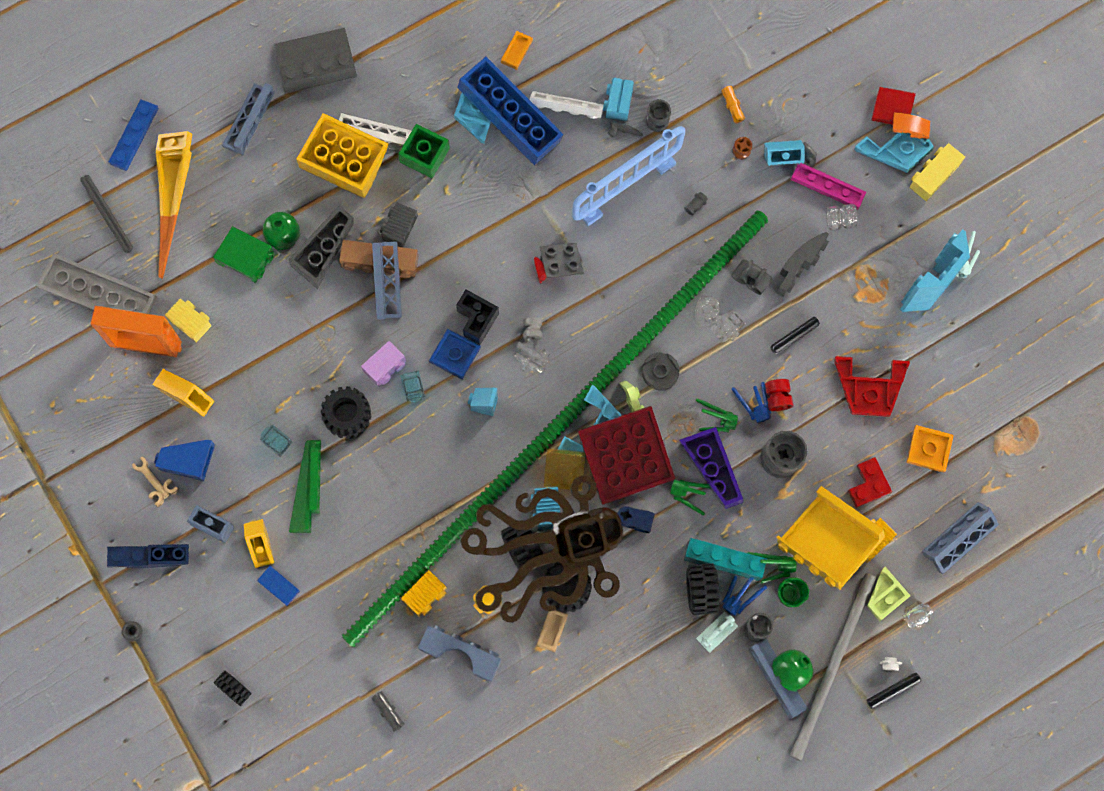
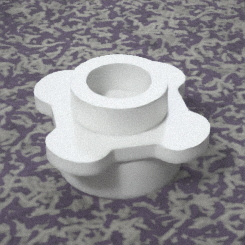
M885 657V661L880 662V664L883 665L882 670L899 671V665H902V662H897V658Z

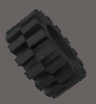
M225 670L213 682L239 706H242L252 694Z

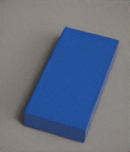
M271 566L257 580L286 606L300 592L299 589Z

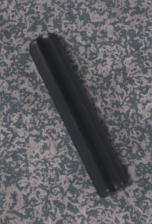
M812 317L772 344L770 348L773 353H780L820 325L819 320L816 317Z
M913 673L870 697L866 702L871 709H874L920 683L921 678L918 673Z

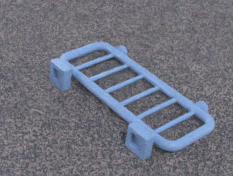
M678 126L673 130H664L660 139L597 183H588L586 190L573 202V220L579 221L582 219L587 226H590L603 216L599 207L654 168L662 175L675 166L676 161L672 156L683 145L685 128ZM677 136L676 143L667 150L669 141ZM664 145V149L653 156L654 151ZM649 156L648 164L638 171L639 162ZM634 166L633 175L623 181L624 172ZM619 177V185L608 192L609 183ZM604 187V195L593 202V194ZM589 198V202L580 208L582 202Z

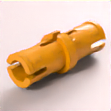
M732 86L724 87L721 92L727 103L726 108L731 112L734 123H740L745 120L740 107V100L735 96Z

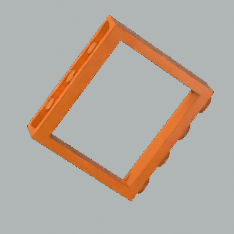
M102 306L94 307L90 324L110 347L177 358L178 352H181L182 341L164 316Z

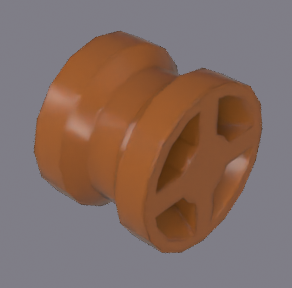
M747 137L736 139L733 146V155L741 160L748 158L753 146L751 140Z

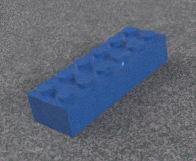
M486 56L460 78L457 88L533 165H536L560 143L564 134Z

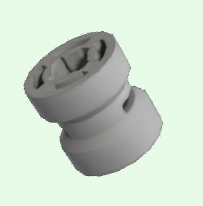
M537 317L523 319V326L525 327L523 339L527 341L541 340L542 332L540 327L542 326V319Z

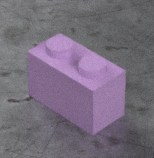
M388 341L361 368L379 387L381 384L385 385L395 371L399 372L404 368L406 359Z

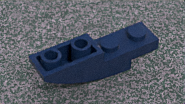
M189 544L107 547V568H156L189 564Z

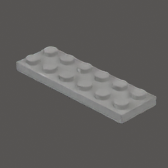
M57 254L52 255L37 284L38 289L94 311L95 306L149 314L157 298L156 295Z

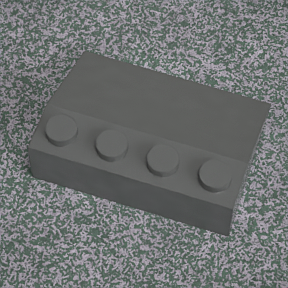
M345 28L274 44L286 94L357 77Z

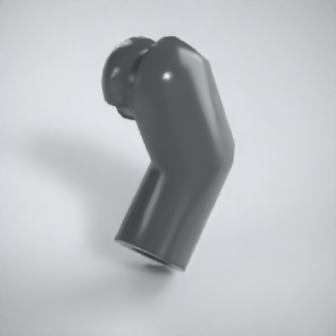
M804 142V164L814 167L817 154Z

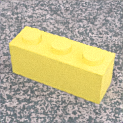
M949 143L944 148L941 146L934 154L936 157L933 160L929 159L923 165L924 170L921 173L917 171L911 178L913 182L909 188L925 201L939 189L965 159V156Z

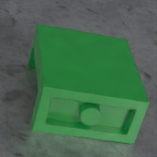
M232 226L213 258L216 264L222 267L225 265L249 277L252 282L256 283L264 275V268L267 263L270 264L273 260L274 251L271 245Z

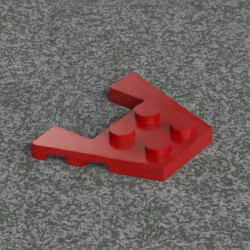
M835 356L834 362L850 413L852 415L890 417L910 361L892 360L891 379L853 377V357Z

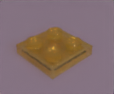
M547 448L543 487H558V489L571 490L570 486L573 480L578 476H584V451ZM583 483L579 485L578 491H582Z

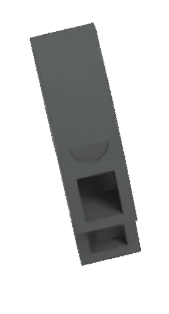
M825 232L817 235L792 254L780 272V275L785 277L779 287L777 294L784 297L786 292L790 293L795 285L793 282L794 278H799L804 268L809 270L811 265H816L820 258L818 256L819 251H824L829 243L826 240L829 233Z

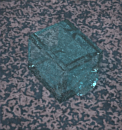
M419 370L400 375L406 400L411 402L422 400L425 397Z
M271 425L269 428L266 427L260 435L262 444L279 457L293 443L287 435L274 425Z

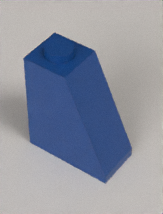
M202 440L162 447L160 453H157L155 456V467L160 471L204 481L215 444L212 440Z

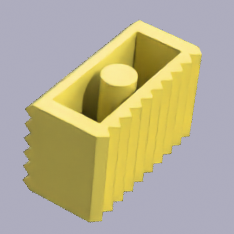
M180 298L168 310L165 316L172 324L197 343L211 327L209 323L210 318L202 311L200 313L195 311L196 307L189 300L184 302Z

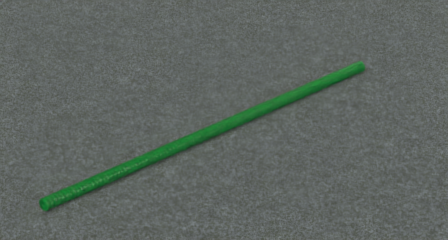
M756 210L751 215V218L744 222L743 226L727 240L728 242H725L724 246H721L720 250H717L716 254H713L712 258H709L708 262H705L704 266L684 284L685 287L682 286L681 291L678 290L677 295L674 294L673 299L670 298L669 303H665V307H661V311H658L657 315H654L653 319H650L649 323H646L645 327H642L641 331L637 332V336L634 335L633 340L630 339L629 344L626 343L625 348H621V352H617V356H614L613 360H610L609 364L604 366L605 369L602 368L600 370L601 373L598 372L596 374L597 377H593V381H589V385H585V389H581L580 394H576V398H573L572 402H569L568 406H565L564 410L560 411V415L557 414L555 416L556 419H552V423H548V427H544V431H540L539 436H535V440H531V444H528L527 448H524L523 452L518 454L519 457H515V461H511L510 466H506V470H502V474H498V478H494L493 483H489V487H486L485 491L476 497L477 500H473L472 505L469 504L468 509H464V513H460V517L455 518V522H451L450 527H446L447 530L443 531L441 536H438V540H434V544H430V548H426L425 553H421V557H417V561L412 562V566H408L407 571H403L404 574L394 581L395 584H391V588H387L386 593H382V597H378V601L373 602V606H369L368 611H364V615H361L360 619L356 620L354 625H351V629H347V633L342 634V638L351 647H355V643H359V639L361 637L364 638V634H368V630L373 629V625H377L378 620H382V616H385L386 612L391 610V606H395L394 603L396 601H400L399 598L403 597V594L407 593L408 589L412 588V585L418 579H421L426 570H430L429 567H433L434 562H438V558H442V554L447 553L448 548H452V544L455 545V541L460 539L463 532L469 526L472 527L473 522H477V510L485 504L493 505L494 501H497L498 497L503 495L502 492H506V488H510V484H514L515 479H519V475H523V471H527V467L536 461V457L539 458L540 453L543 454L544 449H548V445H552V441H556L557 436H561V432H564L565 428H568L569 424L573 423V419L576 420L578 418L577 415H581V411H585V407L590 406L584 399L591 386H595L602 393V390H605L606 386L610 385V381L613 382L614 377L617 378L618 373L621 374L622 369H626V365H630V361H634V357H637L638 353H641L642 349L647 347L646 344L649 345L651 343L650 340L653 341L655 339L654 336H658V332H662V328H666V324H670V320H673L674 316H677L678 312H681L682 308H685L686 304H689L690 300H693L694 296H697L698 292H701L702 288L706 287V284L733 259V255L736 256L737 252H740L741 248H744L745 244L764 227V224L768 223V218L763 212Z

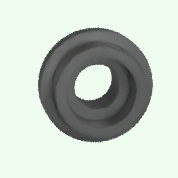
M135 621L126 623L122 628L123 637L131 642L138 640L143 632L141 625ZM132 628L136 629V633L134 635H130V630Z

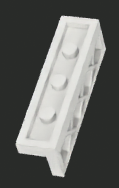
M342 113L339 118L341 122H344V120L352 121L353 125L350 126L388 143V148L398 151L401 150L411 133V130ZM368 125L371 128V130L362 128L361 126ZM381 129L387 130V132H388L389 134L383 133V132H379V130H381ZM400 133L406 135V137L403 138L396 135Z

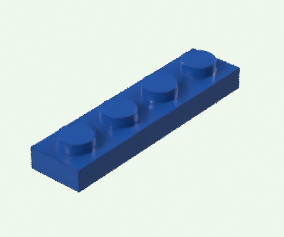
M140 99L108 161L110 165L125 171L128 170L159 109L157 105Z

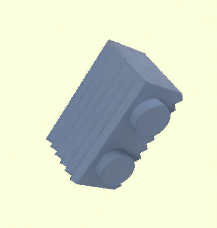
M199 505L195 506L187 520L191 526L224 543L227 542L234 529V525L230 521L224 520Z

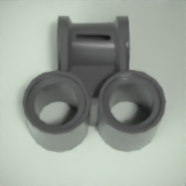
M743 259L732 274V277L737 282L746 284L751 291L758 295L764 292L772 280L771 276L766 273L767 269L760 268L753 263V260L747 261Z

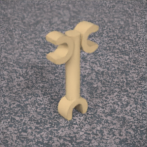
M141 457L143 465L137 467L133 463L132 467L136 471L142 472L157 490L151 492L148 497L153 499L159 496V500L155 503L159 507L164 503V499L170 494H176L179 489L174 487L172 490H169V485L173 483L171 479L166 480L164 485H162L148 468V461Z

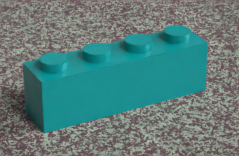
M694 538L689 539L684 556V561L695 564L713 563L716 570L745 578L753 577V580L760 581L763 578L766 563H760L761 559L766 558Z

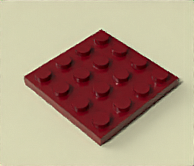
M652 406L577 431L602 505L675 480Z

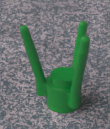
M696 399V402L719 412L716 413L706 409L701 410L703 413L721 418L720 425H723V427H716L717 431L729 433L730 429L735 430L738 415H734L732 412L725 411L701 399ZM714 427L699 428V431H706Z
M681 479L680 481L674 480L670 494L674 495V500L680 501L701 515H705V512L683 499L682 496L686 497L687 491L706 495V492L690 488L689 486L711 489L709 485L687 482Z
M748 552V554L766 558L761 559L760 563L777 564L778 570L782 571L780 574L762 579L761 583L770 582L782 577H790V573L796 572L797 564L793 557Z

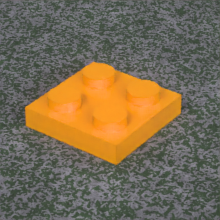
M915 425L906 463L944 473L947 468L954 435Z

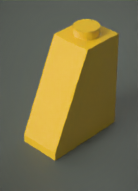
M162 369L152 384L165 395L203 417L214 403V400L195 384L165 369Z

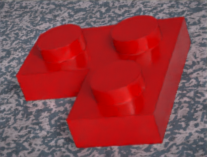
M876 457L857 465L865 483L848 490L856 508L892 493Z

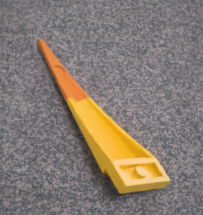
M189 131L158 135L156 146L160 198L158 276L161 279L164 277L192 152H190L192 133Z

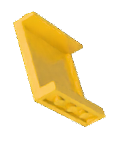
M820 486L816 491V499L782 538L778 535L776 539L781 551L786 554L789 552L793 555L796 562L801 565L804 563L809 567L808 569L816 576H822L830 587L833 588L835 586L840 590L885 538L884 529Z

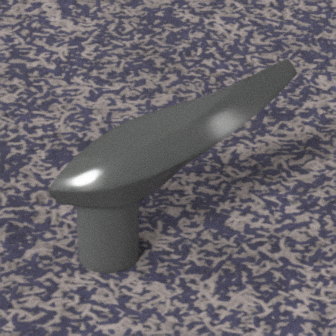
M617 121L610 122L612 127L608 134L612 137L615 136L618 130L624 133L643 136L640 131L627 124Z

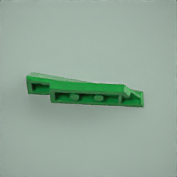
M307 440L305 442L289 527L290 533H311L312 514H320L321 440Z

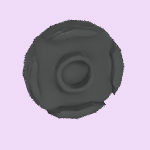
M657 352L650 355L644 361L642 377L649 387L656 390H666L671 388L678 380L680 367L672 355Z

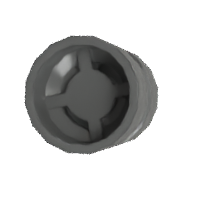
M657 99L648 106L646 124L654 132L664 131L669 125L671 107L666 101Z
M765 613L752 615L745 623V635L754 642L765 640L773 631L772 619Z

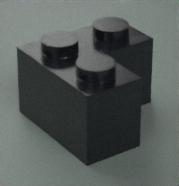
M465 289L456 304L457 312L469 318L463 329V334L467 339L481 345L499 315V307Z

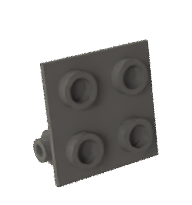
M577 243L540 246V260L543 262L546 278L584 274Z

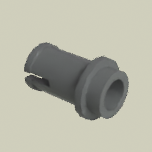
M702 192L696 193L694 195L695 198L685 206L686 212L691 216L702 205L707 203L708 198Z

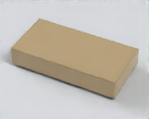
M557 610L548 611L536 645L537 647L556 652L568 614Z

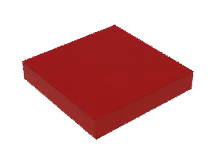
M879 87L871 121L893 125L894 112L911 115L916 93Z

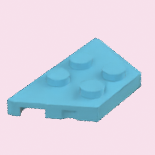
M461 93L454 118L484 144L491 121Z

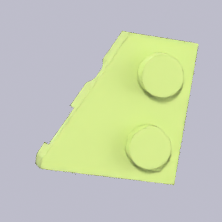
M628 381L620 382L621 389L623 388L625 391L626 402L630 411L633 412L644 408L638 400L641 398L638 388H634Z
M884 567L880 572L867 607L881 621L908 599L910 594L891 572Z

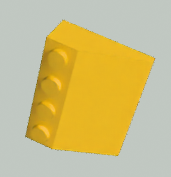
M322 113L296 160L299 168L365 198L375 180L389 144Z

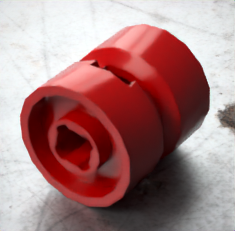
M776 379L765 383L766 395L770 396L767 399L769 411H784L794 406L792 395L789 394L791 387L788 379Z

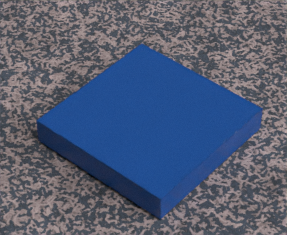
M447 329L429 362L463 380L481 346Z

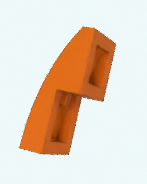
M894 112L892 132L909 133L911 138L929 139L930 121L918 116Z

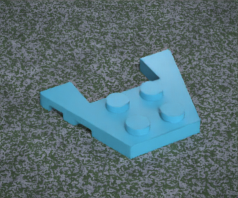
M897 133L882 147H879L866 136L855 146V151L908 173L933 151L934 146L929 139L911 138L909 133Z
M592 385L584 401L601 409L594 425L621 416V413ZM564 436L557 452L586 457L581 444Z

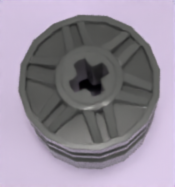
M780 431L775 433L762 448L760 454L761 464L764 470L771 476L777 478L789 477L806 460L807 445L803 438L795 432Z

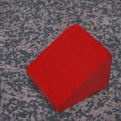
M535 257L534 263L541 284L546 279L543 262L538 257Z

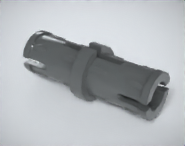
M380 691L377 694L382 701L379 700L377 695H374L371 699L382 712L381 716L386 718L395 732L398 730L395 721L400 728L405 723L396 713L395 706L391 705L383 691Z

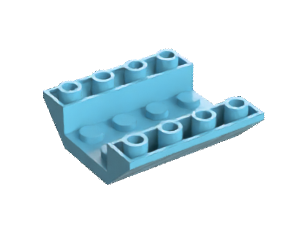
M962 229L959 234L954 233L934 262L937 264L933 269L940 274L939 278L927 272L924 277L920 275L901 301L903 306L900 310L902 312L929 310L970 258L965 230Z

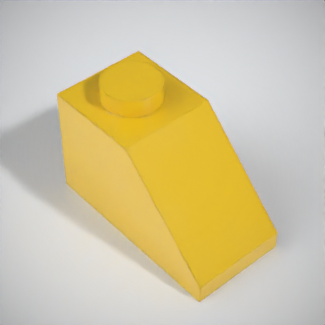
M263 519L245 523L244 537L255 568L273 564V553Z

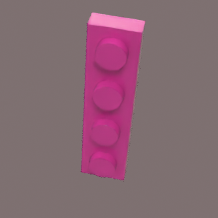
M802 163L797 165L791 177L792 181L856 210L859 209L866 195L865 191Z

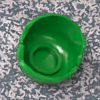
M790 577L779 584L777 596L786 607H799L808 600L809 587L801 578Z

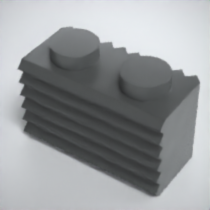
M396 202L395 206L390 208L388 212L389 219L387 223H383L380 233H382L384 241L397 242L398 247L403 248L416 222L418 212Z

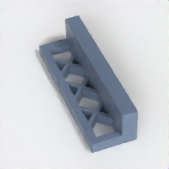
M255 83L253 84L222 144L224 148L241 155L244 154L275 94L272 85L265 83L262 87ZM256 90L261 91L257 100L253 97ZM253 106L252 110L250 111L249 115L247 116V115H246V110H247V108ZM245 122L241 131H239V123ZM237 137L234 145H230L231 139Z
M372 243L377 319L401 318L398 243ZM383 246H393L394 254L389 259L383 254ZM388 263L395 268V273L391 278L384 273V268ZM389 282L396 287V292L392 297L385 292V287ZM390 301L397 306V314H387L386 306Z
M977 502L922 550L924 556L934 562L939 573L944 574L999 525L991 508ZM989 519L991 523L983 528L985 521ZM976 531L975 537L969 540L971 533ZM959 544H962L961 549L958 552H955L956 547ZM945 556H948L946 563L941 565L940 561Z
M765 639L749 648L751 655L789 720L807 710L799 693L784 688L780 684L782 680L779 676L775 677L772 665L773 660L777 656L768 640Z

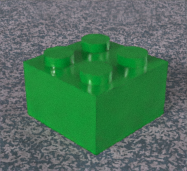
M416 124L398 153L399 161L401 164L433 178L450 149L449 139Z

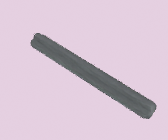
M85 175L81 177L80 181L123 251H131L133 249L132 244L90 176Z

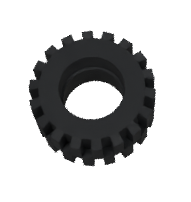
M346 386V389L338 387L336 392L333 389L330 391V396H325L326 401L322 402L321 415L327 429L333 435L337 434L339 438L346 436L347 439H350L352 435L355 437L359 436L358 433L360 431L363 433L365 426L368 427L370 424L369 420H371V408L367 398H365L362 392L359 393L356 388L351 390L348 386ZM344 404H352L357 407L355 417L349 421H340L335 417L337 409Z
M510 526L501 530L504 544L518 537L533 534L531 529L516 530ZM538 543L520 546L509 551V554L519 570L528 560L543 555V552Z
M558 562L554 563V566H550L544 576H557L561 574L564 570L563 565ZM575 574V575L573 576V578H574L577 582H578L579 575H578V574ZM588 575L583 595L576 603L563 605L552 598H548L546 600L548 605H555V610L563 611V613H567V611L575 612L576 609H581L587 603L591 594V577ZM555 586L542 587V593L544 594L548 591L556 592Z
M714 564L688 565L686 586L689 609L692 615L718 613L720 592L717 570Z

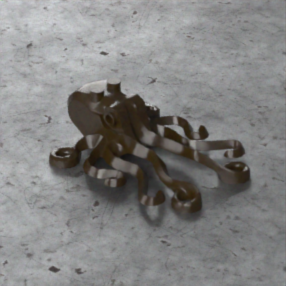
M578 476L570 486L573 497L580 503L578 513H574L570 503L562 494L550 488L539 490L535 493L527 507L522 505V501L528 498V493L519 495L515 503L516 508L522 513H530L541 499L549 497L562 508V513L547 511L538 513L530 519L518 521L491 504L482 505L477 510V520L479 524L485 527L491 525L490 520L483 518L485 511H490L497 518L516 530H529L543 522H551L553 526L550 532L524 535L497 548H486L487 537L479 528L466 529L461 535L460 542L462 548L467 553L499 556L529 544L547 543L554 547L549 553L528 560L510 581L488 585L479 590L475 600L480 610L485 612L496 610L502 601L501 592L515 589L534 568L554 562H560L563 565V572L557 576H543L532 581L526 588L513 616L507 614V609L511 607V602H505L500 609V615L504 621L513 623L520 619L531 596L537 589L544 586L561 585L570 580L575 574H578L577 586L572 595L565 597L556 592L548 591L541 596L539 602L541 608L545 611H554L556 609L555 605L549 606L546 604L548 598H552L563 605L576 603L583 595L587 584L588 566H593L596 570L593 584L595 591L601 597L609 598L617 594L620 588V581L614 573L605 571L600 556L618 547L623 539V527L616 511L608 507L589 510L588 501L595 496L597 491L596 483L590 476ZM586 482L589 490L586 494L581 495L578 492V487L581 483ZM473 534L479 537V545L476 547H471L468 544V539ZM604 579H610L612 582V587L607 591L601 588V583ZM486 593H491L494 596V600L490 605H485L482 601Z

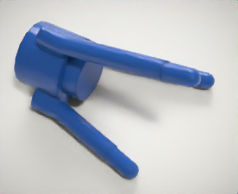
M761 382L764 404L762 403L757 386L753 387L759 405L753 408L754 412L735 387H733L732 391L749 413L751 420L756 419L757 423H761L771 419L764 382Z
M734 576L728 592L722 601L724 603L722 608L733 616L737 613L741 614L745 607L767 589V586L764 585L741 605L742 601L740 598L753 581V577L748 579L736 597L732 595L730 598L737 580V576Z

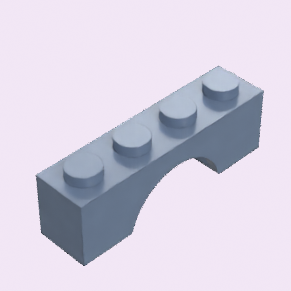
M439 626L427 627L418 646L420 651L435 658L450 650L461 651L471 659L473 675L492 683L501 663L498 653L491 650L487 652L480 650V645L471 641L467 644L462 641V637L454 633L451 636L444 633L445 630Z

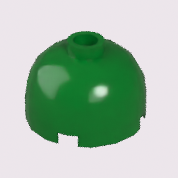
M275 212L265 219L263 236L266 243L275 249L287 250L293 247L298 238H300V226L291 214Z
M790 649L784 651L773 660L772 667L775 677L779 676L782 680L780 684L790 691H798L804 688L812 679V663L807 655L799 650Z

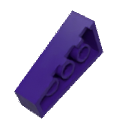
M714 427L679 440L680 445L724 509L742 504L743 497L717 428Z

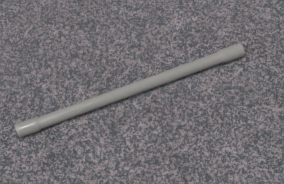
M865 573L858 595L801 733L794 744L790 757L796 760H802L808 740L866 599L873 588L876 577L871 574Z

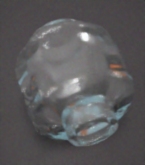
M917 601L904 609L905 614L902 616L910 629L914 628V630L918 631L932 623L931 615L934 613L929 604L924 605L921 601Z

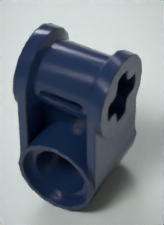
M628 506L621 507L617 512L621 519L622 527L634 529L642 533L651 532L655 516L653 512ZM624 513H627V517H629L626 521L621 516Z

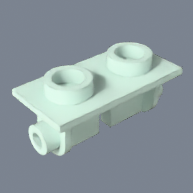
M724 612L696 639L710 653L738 625L734 622L735 619L731 615L728 616Z

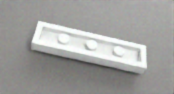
M534 91L530 96V101L537 108H551V110L556 112L567 111L572 115L583 114L592 119L601 118L604 105Z

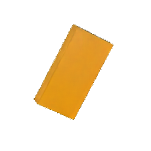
M516 31L501 59V63L517 70L533 38Z

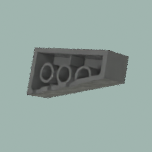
M339 205L288 259L289 265L316 289L319 288L340 250L343 240L346 239L354 224V217Z

